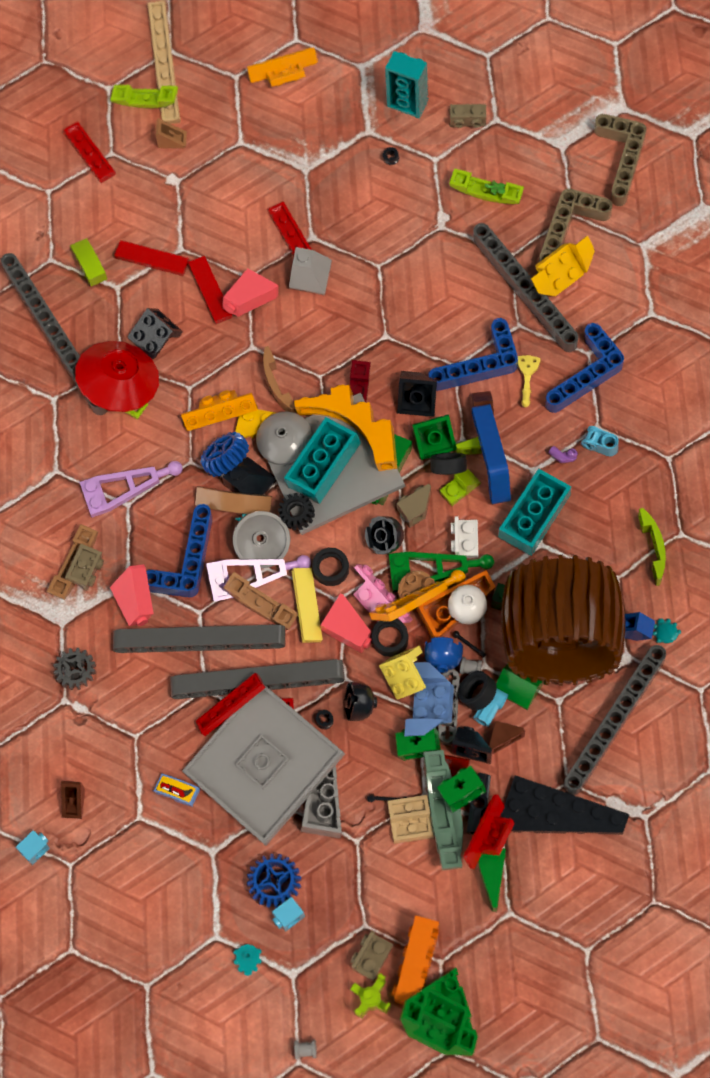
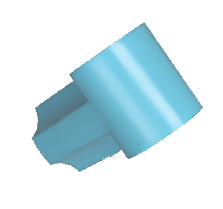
M497 689L494 699L488 706L476 712L474 720L482 726L489 727L497 711L501 710L505 704L508 694Z

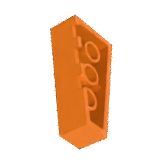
M487 570L438 594L417 607V612L432 638L445 636L459 623L450 615L448 610L449 597L456 588L465 584L474 585L481 589L486 599L494 593L496 586Z
M415 915L414 923L410 925L408 937H410L408 945L405 944L403 950L404 962L403 965H399L397 976L400 977L398 985L394 984L392 991L395 1003L404 1005L407 999L424 989L440 931L439 921Z

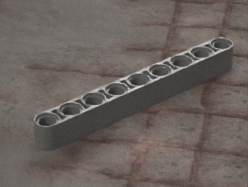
M484 223L477 224L473 229V240L477 247L565 352L575 351L578 346V334L546 295L537 292L530 275L490 227ZM538 299V300H540V301H539V302H534V301H532V300ZM548 312L551 315H544L543 313ZM555 326H561L562 328L556 329ZM571 339L573 342L569 343L566 340Z
M285 626L141 628L117 629L113 631V651L116 653L279 649L285 647Z
M654 645L649 649L566 776L564 789L567 793L577 795L581 792L656 677L666 658V650L662 646ZM657 653L661 655L662 658L654 659L652 657V654ZM648 669L651 671V674L644 675L642 670ZM638 685L641 687V690L634 691L631 686ZM629 701L631 705L624 707L621 705V702ZM616 716L621 721L614 723L610 718ZM606 732L610 735V738L603 739L600 734ZM596 748L600 753L592 755L590 750ZM585 764L589 767V770L581 771L579 766ZM570 781H576L578 782L579 786L576 788H572L569 786L568 783Z
M334 659L176 675L170 678L171 698L187 699L227 695L254 673L260 676L264 685L270 690L337 684L344 682L345 676L343 661Z

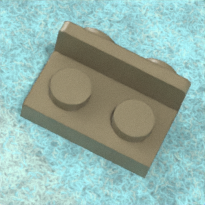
M450 104V127L479 128L486 126V104Z
M80 544L65 576V580L82 586L85 591L88 590L89 586L93 587L96 581V576L94 575L97 569L101 570L104 563L102 552Z
M371 930L369 935L365 934L360 943L362 948L359 953H354L350 963H352L353 971L374 982L394 945L375 935V932Z

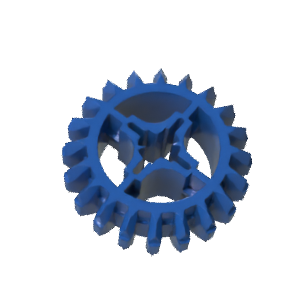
M228 432L226 435L223 434L222 437L212 441V444L203 451L200 461L202 467L213 477L227 474L228 471H232L239 463L243 462V458L249 452V445L240 433Z
M270 854L269 860H267L266 856H262V863L259 860L255 861L258 866L257 868L254 866L250 867L253 873L247 875L251 879L247 882V886L252 887L249 889V893L254 894V901L260 899L259 904L261 906L267 902V908H270L272 903L277 908L279 907L278 903L282 902L283 904L286 899L292 897L291 894L298 896V892L295 889L301 888V884L297 882L301 881L302 878L297 875L300 871L299 868H294L295 862L289 863V857H285L282 861L281 854H278L277 859H274V855ZM272 867H281L287 872L284 873L282 871L278 873ZM266 870L267 877L262 880V883L258 884L261 873ZM270 874H272L273 878L277 880L278 889L276 888L275 884L271 882L272 878ZM291 878L289 887L285 892H282V884L287 882L286 879ZM261 890H273L277 895H267Z

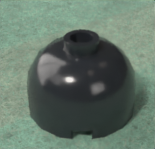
M375 517L365 529L366 543L376 554L392 553L402 545L404 540L403 527L393 517Z
M350 682L347 684L344 701H347L348 708L344 707L345 717L347 721H363L372 714L373 708L377 707V697H374L372 689L364 683Z

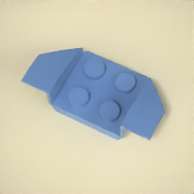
M429 662L414 663L426 688L414 693L413 719L405 720V737L424 736L439 724L452 723L454 686Z

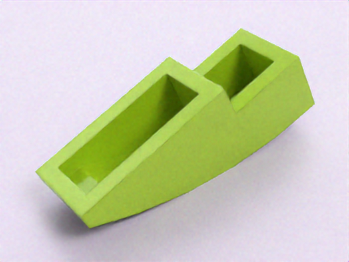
M87 238L70 245L91 287L108 280L106 272Z

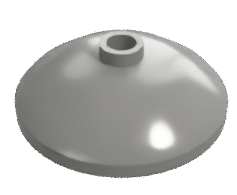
M287 411L278 412L269 416L260 425L257 431L256 444L260 454L267 461L276 465H289L296 461L312 438V430L306 419L299 414ZM281 431H285L284 435H279Z
M255 511L247 514L238 522L233 533V547L240 559H283L290 546V533L287 525L279 516L268 511ZM263 535V540L258 541L257 536ZM260 565V568H268L274 565Z

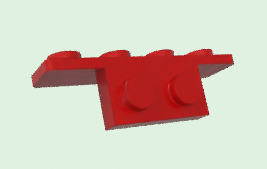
M494 794L488 803V807L480 819L471 842L464 852V859L470 869H475L482 854L499 856L515 824L511 818L500 817L504 804L498 794Z

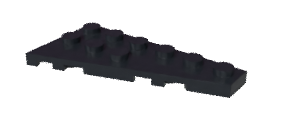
M515 775L500 817L513 820L515 824L511 832L598 833L623 835L630 814Z

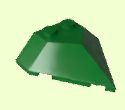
M456 967L407 999L404 1003L400 1020L409 1037L443 1055L472 1056L478 1035L476 1029L473 1030L470 1021L472 1016L463 987L459 985L457 979L459 974Z

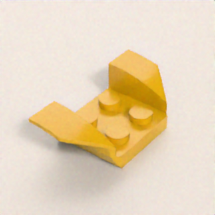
M588 236L584 237L577 244L566 243L561 245L535 265L538 273L531 280L539 294L556 297L582 277L584 273H587L595 252Z

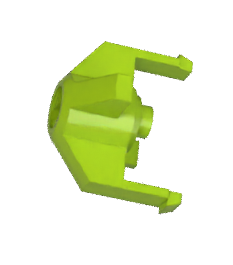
M379 973L372 987L363 989L356 983L353 984L350 990L360 997L361 1000L359 1008L354 1010L355 1015L363 1019L368 1011L375 1009L386 1014L390 1010L391 1004L383 1002L380 995L386 983L385 975Z

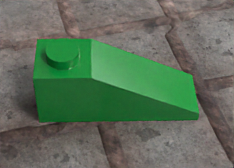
M504 848L499 856L482 854L478 861L479 872L492 911L496 913L506 849Z

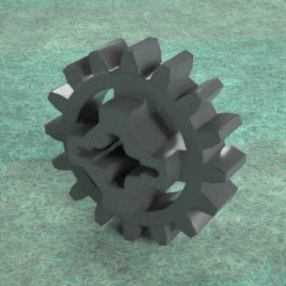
M69 648V653L67 654L63 651V657L56 658L59 663L53 665L57 669L54 671V675L57 676V682H62L64 688L69 685L70 690H73L74 686L81 690L82 684L87 687V681H93L91 674H96V670L93 669L96 667V664L92 661V655H88L86 650L81 653L79 648L75 652ZM85 662L87 663V671L85 670V668H83L85 666ZM63 667L66 670L65 676H63L62 673Z

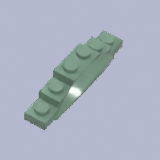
M444 750L424 752L429 810L433 835L435 836L437 852L440 857L441 870L460 869L463 867L461 859L463 847L461 808L452 813L437 789L442 781L451 779L452 775L445 761Z

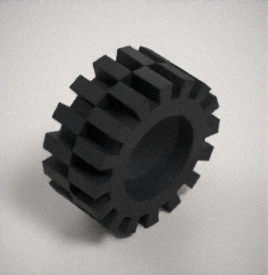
M294 493V497L289 494L287 495L289 499L284 497L282 499L284 503L280 502V508H278L282 521L289 529L292 527L293 530H297L298 527L299 530H303V525L307 528L309 526L307 523H312V518L315 517V509L307 496L304 497L301 493L299 496L297 493ZM296 506L303 507L304 511L300 516H290L292 508Z

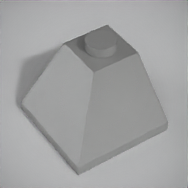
M296 247L289 288L325 295L332 260L314 250Z

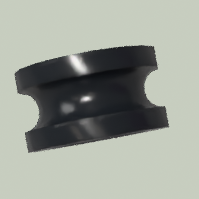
M393 147L386 148L383 151L384 162L388 165L398 163V150ZM394 154V158L390 157L388 159V155Z
M328 710L319 711L316 715L317 726L325 730L332 727L334 722L332 713ZM326 716H328V723H320L321 717L325 718Z

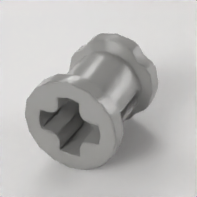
M463 657L460 674L481 671L482 660L477 662Z
M316 1039L311 1042H294L295 1059L311 1056L317 1058Z

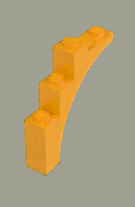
M338 385L331 388V395L322 394L318 397H303L300 400H294L295 409L299 415L329 416L341 420L356 429L371 446L378 471L398 469L394 428L391 420L380 419L374 422L373 409L370 402H358L354 405L353 393L349 385Z

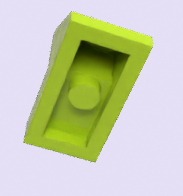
M468 469L465 472L454 474V480L440 490V494L453 506L477 488L481 482Z

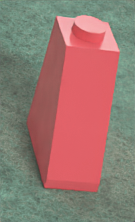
M247 268L223 297V309L239 317L278 297V285Z
M144 564L129 566L112 584L110 589L128 625L143 626L154 614L146 567Z
M340 593L321 623V631L362 653L372 643L371 631L346 597Z

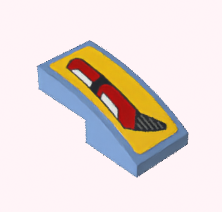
M161 774L154 789V792L158 795L171 798L178 803L191 807L200 791V788L165 774Z

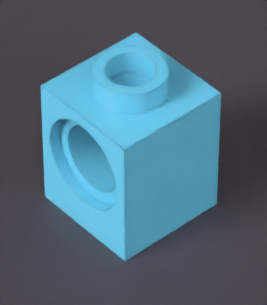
M34 830L16 846L17 850L31 865L37 862L50 849L47 845L49 840L41 832L37 834Z
M292 897L272 911L274 916L273 922L279 929L283 927L285 931L305 917L304 912Z

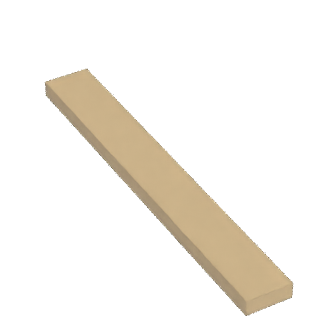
M165 0L149 2L148 10L158 89H161V86H176ZM176 96L174 104L160 107L162 120L170 124L181 123L178 98Z

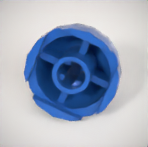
M446 637L431 638L430 643L426 641L424 644V658L426 662H429L440 673H446L457 667L461 662L463 655V645L461 642L456 644L453 643L454 639Z

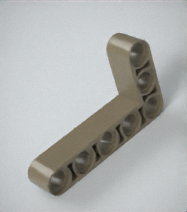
M600 114L595 119V134L599 137L626 143L611 194L612 203L616 206H623L627 202L643 149L646 126L641 122L608 114Z
M574 189L563 190L541 250L539 262L564 244L574 214L599 221H607L611 217L612 202L607 198Z

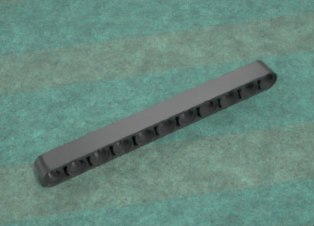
M12 253L3 255L1 264L5 274L78 387L75 381V366L80 358L79 354L17 257ZM70 360H76L73 363H68ZM83 395L96 415L107 413L108 410L94 405Z

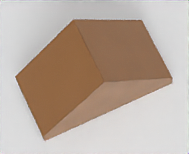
M157 119L156 139L158 148H185L187 131Z

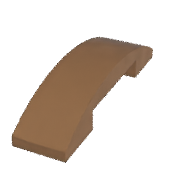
M266 346L263 362L268 387L276 402L285 411L297 413L290 393L282 395L272 373L273 370L277 369L276 362L269 346Z
M197 486L195 506L205 504L210 509L250 514L255 511L270 512L272 496L250 495Z
M80 524L72 540L73 545L58 575L54 576L47 593L63 600L66 599L75 583L65 580V576L80 544L93 548L98 531Z
M233 572L223 589L255 613L276 625H283L285 629L289 630L298 613L285 604L276 602L250 585L248 580Z

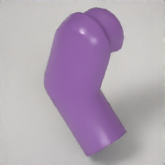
M555 446L548 452L560 463L573 462L577 459L576 456L578 455L575 449L561 452Z

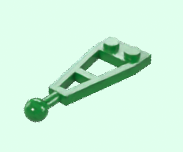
M420 552L389 554L393 592H398L400 581L410 572L409 560L436 561L438 574L430 576L435 582L449 578L454 570H461L466 574L469 573L468 568L481 566L487 570L491 569L494 565V558L489 554H484L480 559L467 560L465 555ZM442 562L462 563V567L443 572Z

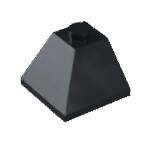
M401 371L397 414L434 417L437 380L420 372Z
M249 457L244 458L243 462L239 463L237 467L222 476L224 486L235 493L264 495L277 481L275 476Z
M458 727L452 742V755L491 764L492 749L481 735L471 727Z

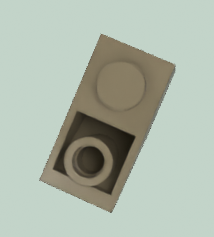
M429 484L418 487L414 493L409 496H403L397 503V511L409 528L426 518L431 497V486Z

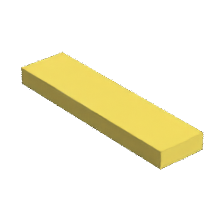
M293 568L292 577L302 643L321 642L323 639L312 568Z

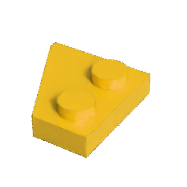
M258 409L257 411L240 415L235 432L240 433L244 438H256L257 431L263 421L276 412Z

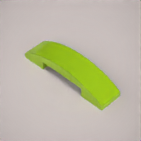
M114 85L110 101L137 108L166 107L175 103L178 86H161V89H133L130 85Z
M454 168L449 186L456 190L486 201L503 204L520 203L524 186L506 182L505 193L500 194L497 192L494 195L490 192L491 188L485 187V183L492 185L491 181L472 177L471 172Z
M640 508L638 518L642 533L650 532L657 561H653L652 572L655 584L659 586L665 569V545L659 527L652 516L644 508Z

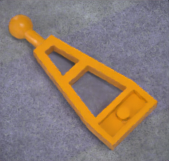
M454 570L449 578L441 582L437 581L388 604H379L375 607L374 611L369 613L372 620L393 621L444 592L452 584L458 585L464 582L466 579L465 573L461 570Z

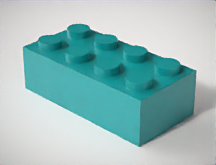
M393 51L385 67L387 107L420 119L428 103L427 62L420 58L410 57L403 52Z
M325 417L285 475L284 479L288 487L320 504L360 446L361 441L358 434Z
M538 468L499 528V538L532 556L571 496L572 487Z

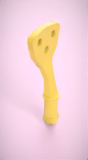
M530 355L518 356V368L523 373L525 382L521 401L523 407L530 405V379L538 370L541 361L539 357Z

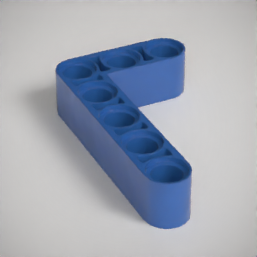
M497 318L491 324V336L496 349L495 354L437 367L429 372V377L441 379L437 381L436 391L511 374L517 370L518 355L509 325L505 319ZM497 328H502V329H504V330H503V331H497L496 329H497ZM507 344L508 347H501V345ZM511 360L513 363L508 364L506 361ZM488 365H494L495 367H494V368H488L487 366H488ZM476 369L477 372L472 373L469 370ZM453 373L459 374V376L453 377L451 375Z
M590 323L586 326L584 333L585 343L597 356L598 360L547 393L546 408L549 412L557 413L622 370L624 355L600 325ZM595 333L596 336H590L589 334ZM603 346H604V347H607L608 349L602 350L600 347H603ZM616 360L619 363L614 364L611 361ZM602 370L604 373L599 374L596 371ZM581 380H587L589 383H582ZM566 390H572L574 392L567 393ZM553 399H555V400H557V401H559V402H558V403H552V402H550V401L553 400Z
M491 404L471 407L474 425L487 468L491 503L493 505L511 501L508 464Z
M200 504L194 509L182 573L147 570L148 580L156 579L154 583L149 584L150 592L189 598L198 594L213 520L209 506ZM202 513L208 514L204 518L199 517V515ZM197 531H204L202 535H196ZM195 548L201 549L198 553L192 552ZM191 566H197V569L194 571L188 570ZM169 581L175 582L172 586H166ZM187 584H194L190 589L185 588Z

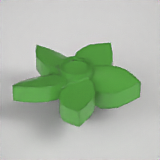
M494 180L492 185L485 183V187L491 188L490 192L494 195L497 192L500 194L505 193L506 184H498Z

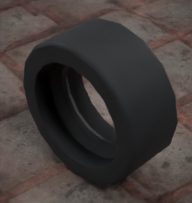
M439 453L430 457L431 472L434 474H458L467 470L466 455L463 453Z
M325 548L319 551L313 559V573L319 583L325 586H336L346 580L349 574V562L347 556L341 550ZM329 557H335L342 563L341 572L333 577L323 575L319 569L321 561Z
M398 619L378 621L372 629L373 647L383 656L392 657L402 653L408 645L407 627ZM387 627L398 629L402 636L400 643L391 648L383 646L378 638L382 629Z
M475 671L466 676L461 682L458 696L460 701L472 710H480L488 706L494 699L497 685L495 680L483 671ZM481 683H484L480 693L474 698H471L475 688Z

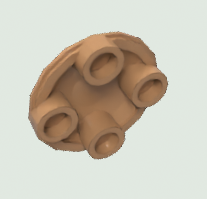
M415 570L409 572L399 583V598L433 584L435 581L429 574L423 571Z

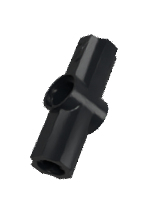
M477 773L487 792L470 802L467 834L473 835L480 819L488 807L491 775L485 773ZM476 801H482L484 803V806L482 808H476L474 806V803Z

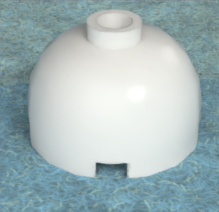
M465 584L459 586L451 593L448 600L450 615L461 624L470 625L477 623L487 610L485 594L474 585Z

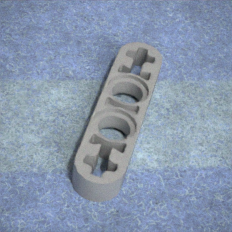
M453 669L443 673L445 678L453 675V678L456 679L452 681V685L456 688L454 689L455 700L453 701L452 710L454 718L452 723L439 724V738L443 745H451L457 731L460 678L458 672ZM446 726H450V735H453L448 740L445 739V736H442L446 733Z

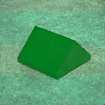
M449 414L412 425L413 438L421 460L430 458L435 454L456 450V442Z
M508 664L503 668L496 683L497 689L508 694L507 700L525 710L529 709L544 684L543 681L539 680L533 683L528 677L526 679L520 678L519 673L514 674Z

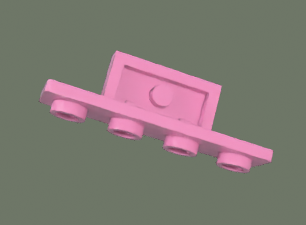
M363 564L354 567L365 582L353 595L369 613L374 611L375 607L379 604H388L397 600L394 594L386 590L385 584L372 574L373 570L369 566ZM410 612L398 617L402 623H410L413 620L409 616Z

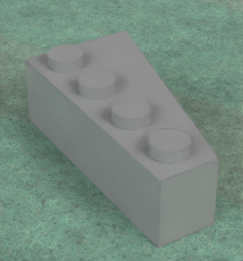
M336 765L306 799L301 832L340 839L342 829Z

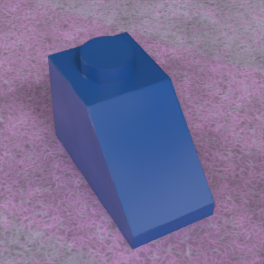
M641 612L625 614V639L635 641L652 639L655 620Z

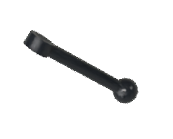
M458 631L452 633L454 638L461 640L477 652L480 657L484 658L486 656L485 652L479 650L460 636Z
M372 793L369 794L367 797V800L369 802H374L375 800L390 801L403 799L393 797H379L375 796Z

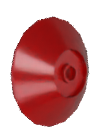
M105 341L92 345L81 354L75 366V381L81 393L94 405L108 411L129 412L142 408L154 398L159 387V371L153 359L141 348L127 342Z

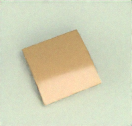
M427 795L388 801L394 844L434 838Z

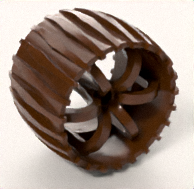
M563 554L555 559H549L548 556H543V560L537 562L535 559H531L528 565L522 563L518 566V570L513 569L510 575L507 576L503 593L501 626L504 650L512 672L514 674L519 673L522 679L530 678L533 683L539 680L543 681L544 685H549L550 682H558L559 686H563V682H573L574 686L578 685V681L586 680V683H591L592 678L596 677L601 680L606 673L611 675L614 669H618L625 642V611L619 581L616 573L613 572L610 566L605 567L604 563L600 560L597 563L593 562L591 557H586L585 560L578 559V555H573L572 558H563Z

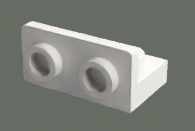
M455 516V523H451V534H455V540H451V552H455V555H465L467 558H478V520H459L458 516Z

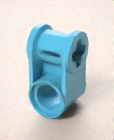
M589 426L587 429L588 433L585 439L582 440L581 445L588 450L596 451L609 457L616 455L619 444L618 437L598 427ZM612 443L614 446L608 447L606 444Z

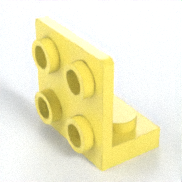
M420 646L394 655L379 665L397 700L426 688L413 663L418 660L416 657L423 653Z

